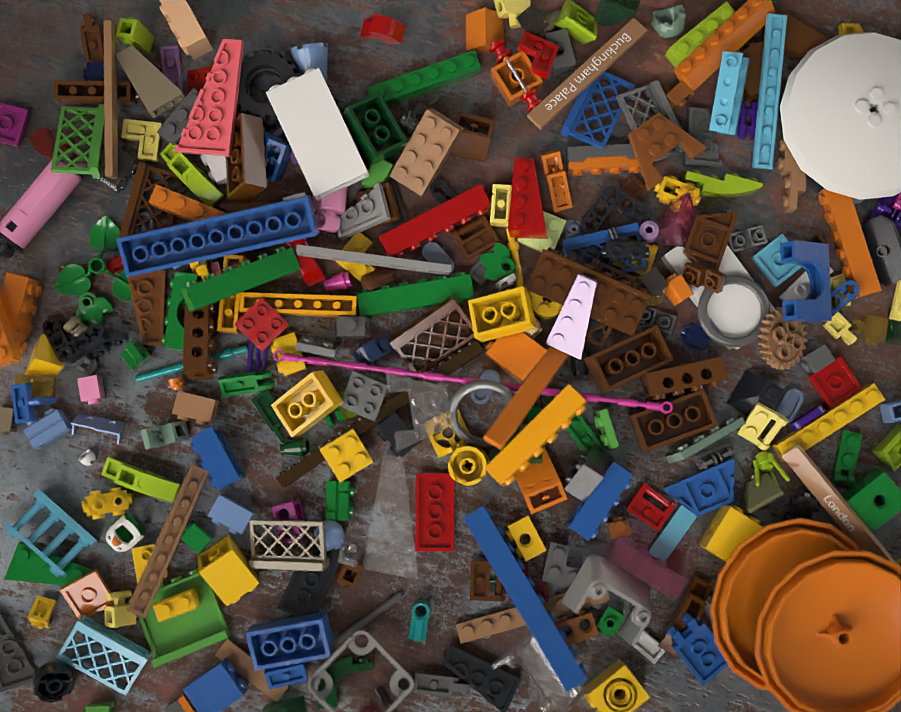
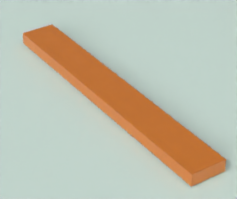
M550 346L485 434V441L499 449L503 448L569 354Z

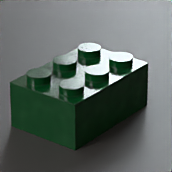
M376 93L346 107L342 114L344 122L370 166L401 152L408 143L380 93Z

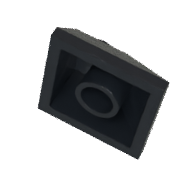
M745 371L726 404L748 416L757 402L773 409L783 394L784 389L765 378Z

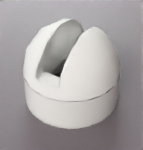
M87 449L78 460L85 466H91L90 462L92 460L96 461V455L93 451Z

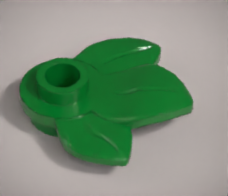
M495 243L493 253H485L479 257L481 264L487 268L484 277L489 280H498L502 276H509L516 270V263L510 258L509 249L501 243ZM508 264L510 269L504 270L503 265Z
M86 292L78 298L79 306L76 309L75 315L81 318L82 323L88 321L91 325H103V314L110 313L114 309L106 298L96 297L95 294ZM85 299L90 300V305L85 304Z

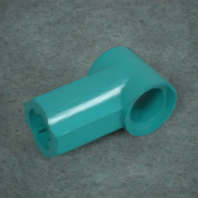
M418 600L413 605L409 639L413 641L426 640L430 606L425 600ZM424 606L427 611L424 614H418L416 608Z

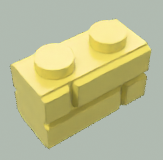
M493 184L491 226L508 227L512 185Z

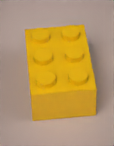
M524 286L468 301L474 338L480 342L536 329L530 292Z
M321 370L310 373L271 406L290 436L295 437L304 434L344 403L325 372Z

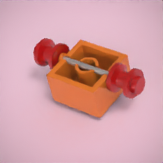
M498 38L491 43L489 50L491 53L497 54L496 62L500 64L491 68L490 77L509 107L519 101L527 102L529 105L527 111L531 112L543 101V99H538L536 96L538 90L542 88L543 80L540 76L529 72L532 63L526 53L520 51L512 56V49L507 50L505 47L507 41Z

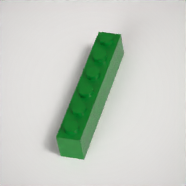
M475 50L368 87V94L370 97L380 93L387 107L478 76L481 72V66Z
M284 246L274 250L275 254L271 256L268 253L257 256L258 261L251 263L249 259L239 263V268L233 269V266L221 270L223 274L218 276L215 273L204 276V281L198 283L197 280L185 283L186 288L181 289L189 311H194L300 270L301 268L293 248L286 250Z
M461 272L454 274L455 277L451 278L439 276L434 281L421 279L417 281V284L410 285L409 282L399 283L398 287L391 288L390 285L379 287L380 290L376 291L363 289L361 293L357 294L360 316L368 318L438 305L451 295L454 296L457 302L474 299L471 275Z

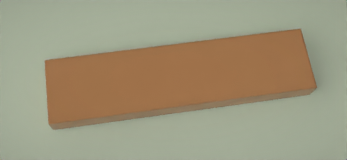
M229 638L215 654L221 660L227 658L228 661L234 664L236 672L275 702L279 701L290 686L287 685L269 690L264 669L254 670L251 655Z

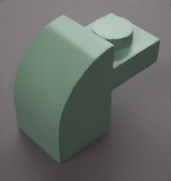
M185 420L141 430L145 449L159 448L190 439Z

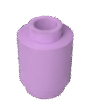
M646 221L640 226L641 240L646 243H652L657 239L659 228L655 222ZM646 229H650V230H652L653 232H652V233H647L645 230H646Z

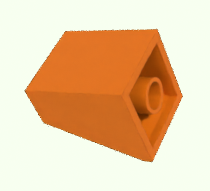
M523 332L498 338L495 342L491 340L485 347L487 350L485 355L519 383L523 382L547 352L545 348Z

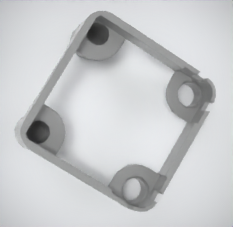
M362 630L354 633L309 680L308 688L314 697L328 712H336L324 700L330 694L333 687L332 678L325 669L347 647L358 655H365L376 647L398 669L390 680V689L398 699L386 712H391L414 687L412 676L368 632ZM361 634L368 637V644L365 647H359L356 643L357 637ZM317 678L324 679L326 683L322 691H317L314 688V681Z

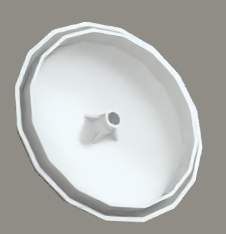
M875 32L837 35L809 50L789 75L780 105L784 141L800 169L826 190L859 200L894 196L901 192V40Z

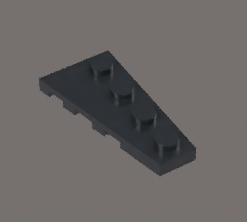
M450 644L442 661L444 665L467 682L470 687L480 693L500 712H507L522 680L520 677L453 644Z

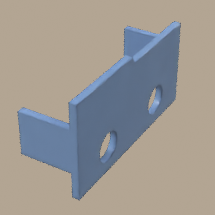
M79 413L71 422L72 435L77 432L78 426L94 429L95 431L118 435L117 444H119L123 440V431L126 423Z

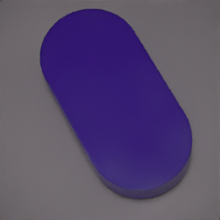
M821 404L813 407L792 421L790 427L793 431L802 428L826 411Z

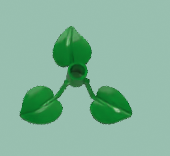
M108 216L98 220L89 234L91 247L102 249V251L97 255V258L89 261L88 272L85 274L84 268L80 265H67L59 274L54 286L56 291L70 296L82 295L91 288V281L87 277L92 272L98 275L106 273L117 279L112 285L114 295L123 301H133L125 269L117 276L107 270L106 262L101 259L106 249L114 250L118 247L116 239L120 238L119 228Z

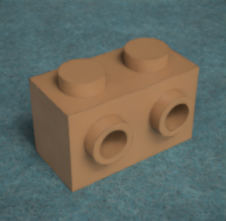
M178 391L172 414L178 415L177 419L189 421V418L196 419L197 424L207 426L208 422L214 423L219 401Z

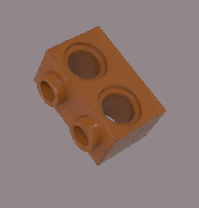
M580 609L578 613L574 612L575 615L569 617L562 615L553 622L557 629L562 628L564 625L571 627L570 632L565 635L567 638L564 642L567 646L599 635L590 610ZM582 619L589 620L587 628L579 627Z

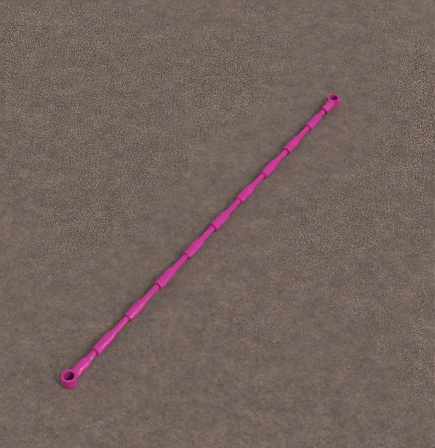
M276 350L273 353V358L277 362L303 361L314 365H333L359 371L370 370L385 372V374L408 375L434 381L460 382L464 385L476 380H482L471 377L444 376L441 373L426 371L424 373L407 371L403 368L388 366L385 368L369 366L358 362H339L313 356L302 357L298 354L284 353L282 350ZM279 352H281L283 355L281 359L276 358V355ZM501 382L511 391H518L521 387V384ZM545 388L541 395L556 397L561 391L560 389ZM579 392L586 401H603L629 407L640 406L646 407V409L659 410L665 414L670 413L673 409L672 404L668 401L663 403L640 402L636 399L602 397L598 394ZM664 404L669 405L668 411L663 409Z

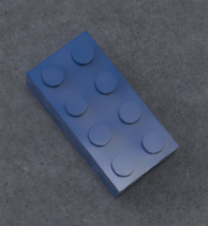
M611 461L602 481L585 502L581 501L565 525L588 541L590 538L594 539L600 530L598 528L600 523L605 522L610 516L609 510L612 505L616 506L621 500L620 494L623 489L627 490L632 484L633 480L631 478L633 475L614 461Z
M327 611L253 624L246 632L254 670L329 658L336 649Z

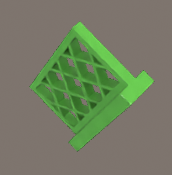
M99 104L98 108L62 106L51 166L52 173L92 174L93 178L101 179L105 154L104 104ZM66 113H74L76 115L70 121L65 118ZM88 114H95V118L89 122L84 117ZM82 120L85 125L79 129L73 126V124ZM70 127L74 132L66 137L63 131ZM90 128L93 133L85 137L82 132ZM79 135L83 140L74 145L70 140ZM68 143L71 148L63 152L60 147ZM87 143L90 149L82 153L79 148ZM76 151L80 156L72 161L68 156ZM64 158L69 162L64 167L57 166L58 162ZM82 160L88 163L87 168L78 167L76 164Z

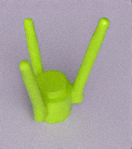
M764 451L755 456L756 460L752 462L755 468L756 486L760 485L759 469L763 472H768L773 481L778 485L772 471L773 465L786 481H790V478L775 460L773 453Z

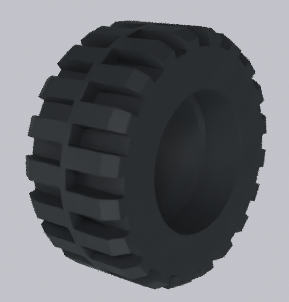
M258 50L253 52L254 55L251 57L248 54L243 57L237 110L240 114L244 113L262 118L263 126L265 127V124H267L271 128L275 127V123L280 122L271 103L261 104L253 101L250 96L252 84L264 75L278 76L284 83H287V80L292 77H300V73L287 56L282 57L281 53L276 51L274 54H271L270 50H264V53L260 54Z

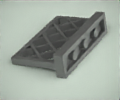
M659 80L616 97L632 131L642 125L645 120L652 118L647 115L649 109L653 110L655 115L661 113L680 127ZM642 92H645L648 98L647 102L639 98ZM624 98L633 100V106H628ZM637 103L646 107L644 113L636 110ZM634 114L642 118L640 124L634 121ZM679 144L672 149V152L666 153L654 163L673 156H679L685 151Z

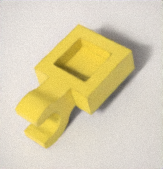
M839 312L832 316V321H827L823 325L835 339L841 336L848 346L857 340L856 336L848 330L852 325Z

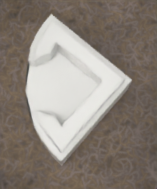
M513 273L496 283L498 290L514 284L517 278Z

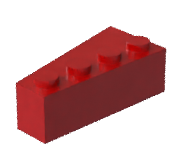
M514 158L508 222L510 238L548 239L534 158Z

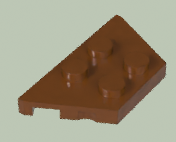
M739 212L696 215L682 253L692 263L718 271Z

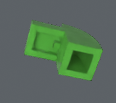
M384 160L371 165L367 169L369 177L362 181L363 187L371 189L378 182L381 184L387 183L390 178L389 175L394 168L393 165Z

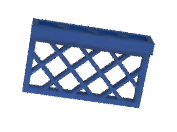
M604 72L577 97L563 125L561 135L566 137L569 135L603 150L622 112L620 105L619 109L611 111L608 103L617 100L616 97L619 94L616 87L623 86L628 88L627 92L633 90L634 84ZM603 77L609 80L610 85L601 87L600 78ZM612 89L615 97L606 99L603 91ZM600 93L603 101L594 103L592 95ZM605 104L607 113L599 115L596 107ZM592 108L595 116L586 119L584 111ZM609 116L612 124L603 127L601 118ZM597 120L600 128L591 131L588 123ZM585 124L586 133L581 134L575 131L577 126ZM602 132L604 136L603 142L600 143L594 140L593 134Z
M638 222L615 228L618 238L625 237L626 240L628 237L636 235L637 242H642ZM607 230L562 240L565 256H569V251L574 249L583 253L577 264L580 263L584 255L592 259L594 258L586 253L591 245L601 248V251L595 258L598 260L602 253V246L599 244L611 241ZM582 247H587L585 251L580 249ZM629 258L626 261L621 259L624 265L620 271L625 273L647 268L645 258H641L642 265L635 267L628 263ZM626 264L631 267V268L624 269L625 266H626Z

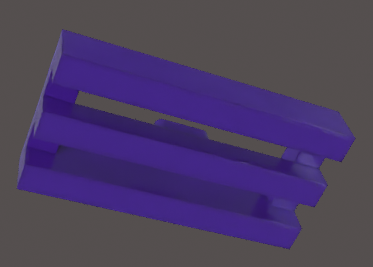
M250 339L246 373L251 372L254 343ZM269 345L263 350L261 370L267 369ZM258 347L256 349L254 369L256 372H259L261 350Z

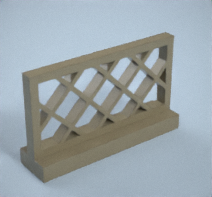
M249 520L252 558L249 560V568L323 571L330 566L329 558L326 556L325 521ZM256 525H262L267 531L260 536L256 532ZM275 525H279L284 530L280 537L272 530ZM293 526H298L303 531L298 538L290 530ZM312 526H319L317 538L308 531ZM268 533L276 540L272 546L263 539ZM286 533L294 540L290 546L282 540ZM304 534L313 541L308 547L300 541ZM260 542L267 549L264 554H257V545ZM277 543L286 550L283 554H278L273 549ZM296 543L304 550L301 555H296L291 550ZM316 544L320 548L321 556H315L309 549Z

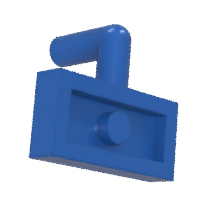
M31 383L11 385L15 424L36 421L34 405L56 403L55 396L33 398Z

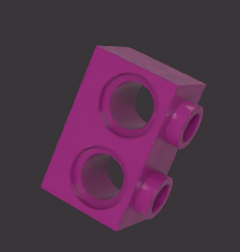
M300 500L271 507L273 520H305ZM285 509H286V510L288 511V513H289L288 518H287V517L285 516V514H284V510H285ZM276 525V534L280 537L284 530L279 525ZM298 526L291 528L297 538L303 532ZM287 533L282 538L286 544L294 542ZM304 534V535L301 537L300 540H303V539H306V538H309V537H308L306 534Z

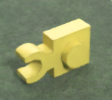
M844 274L830 278L831 293L846 282ZM841 291L838 292V294L843 297L844 301L848 299L845 297V293L842 294ZM834 296V307H838L840 299Z

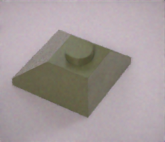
M759 472V486H756L755 473L749 476L750 479L745 482L739 503V508L745 513H751L784 494L767 473Z

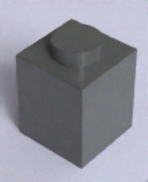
M825 344L816 347L800 358L803 368L810 372V374L817 373L835 361V358Z

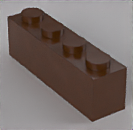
M54 80V100L61 104H104V81ZM117 81V105H136L135 88L131 82Z

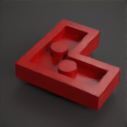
M524 31L517 49L534 57L529 72L547 79L559 46Z

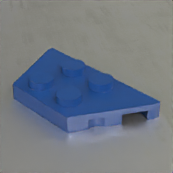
M734 458L664 487V489L697 517L733 502Z

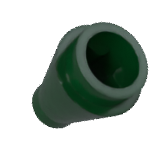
M303 437L280 444L281 455L305 456L310 452V444L307 438L303 439Z

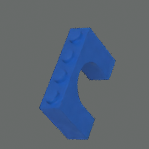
M804 241L781 243V263L800 265L805 269L810 280V291L805 300L782 301L783 321L814 323L832 321L829 244Z

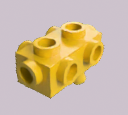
M671 175L664 176V180L654 188V191L657 192L655 197L659 198V202L663 204H670V202L677 204V208L683 211L697 206L701 195H699L700 189L695 184L680 182L678 178ZM668 188L670 190V194L664 192V189Z
M121 487L109 489L110 493L102 494L101 490L89 492L90 496L84 497L85 501H82L83 513H87V516H93V519L104 518L105 513L110 512L113 513V516L122 515L125 513L124 510H128L129 505H132L131 494H127V490L121 491ZM116 498L121 499L120 505L115 503Z

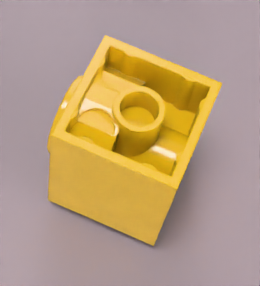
M729 504L728 506L720 507L698 545L727 562L739 544L764 527L760 526L761 522L758 519L743 515L744 511Z
M620 659L583 687L586 692L584 697L593 709L595 707L598 708L596 712H633L650 698ZM617 689H621L618 693L614 694Z

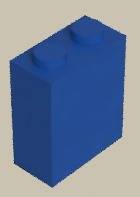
M224 658L189 682L183 688V691L198 712H221L242 698L248 689L245 680L236 673L234 664L228 661L227 658Z

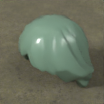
M683 5L652 13L651 25L661 37H675L684 30L686 13Z

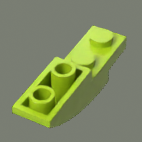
M169 143L160 153L167 162V166L202 202L213 207L224 194L194 164L186 153H176L174 151L178 144L172 145Z
M696 170L687 171L682 180L683 183L691 182L700 187L699 195L716 198L748 195L758 191L763 186V183L758 182L755 178H741L736 173L725 174L720 180L718 176H704Z
M107 457L101 474L114 480L116 484L169 502H174L181 485L154 472L142 470L114 457Z

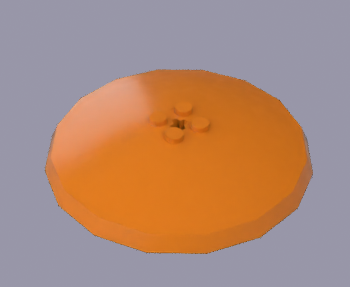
M799 518L768 525L739 544L718 574L711 602L715 643L730 669L758 689L768 690L755 656L757 622L773 588L802 563L833 551L861 552L857 543L831 524Z
M833 551L798 565L773 588L757 622L755 656L767 689L789 712H888L901 700V567L870 552Z

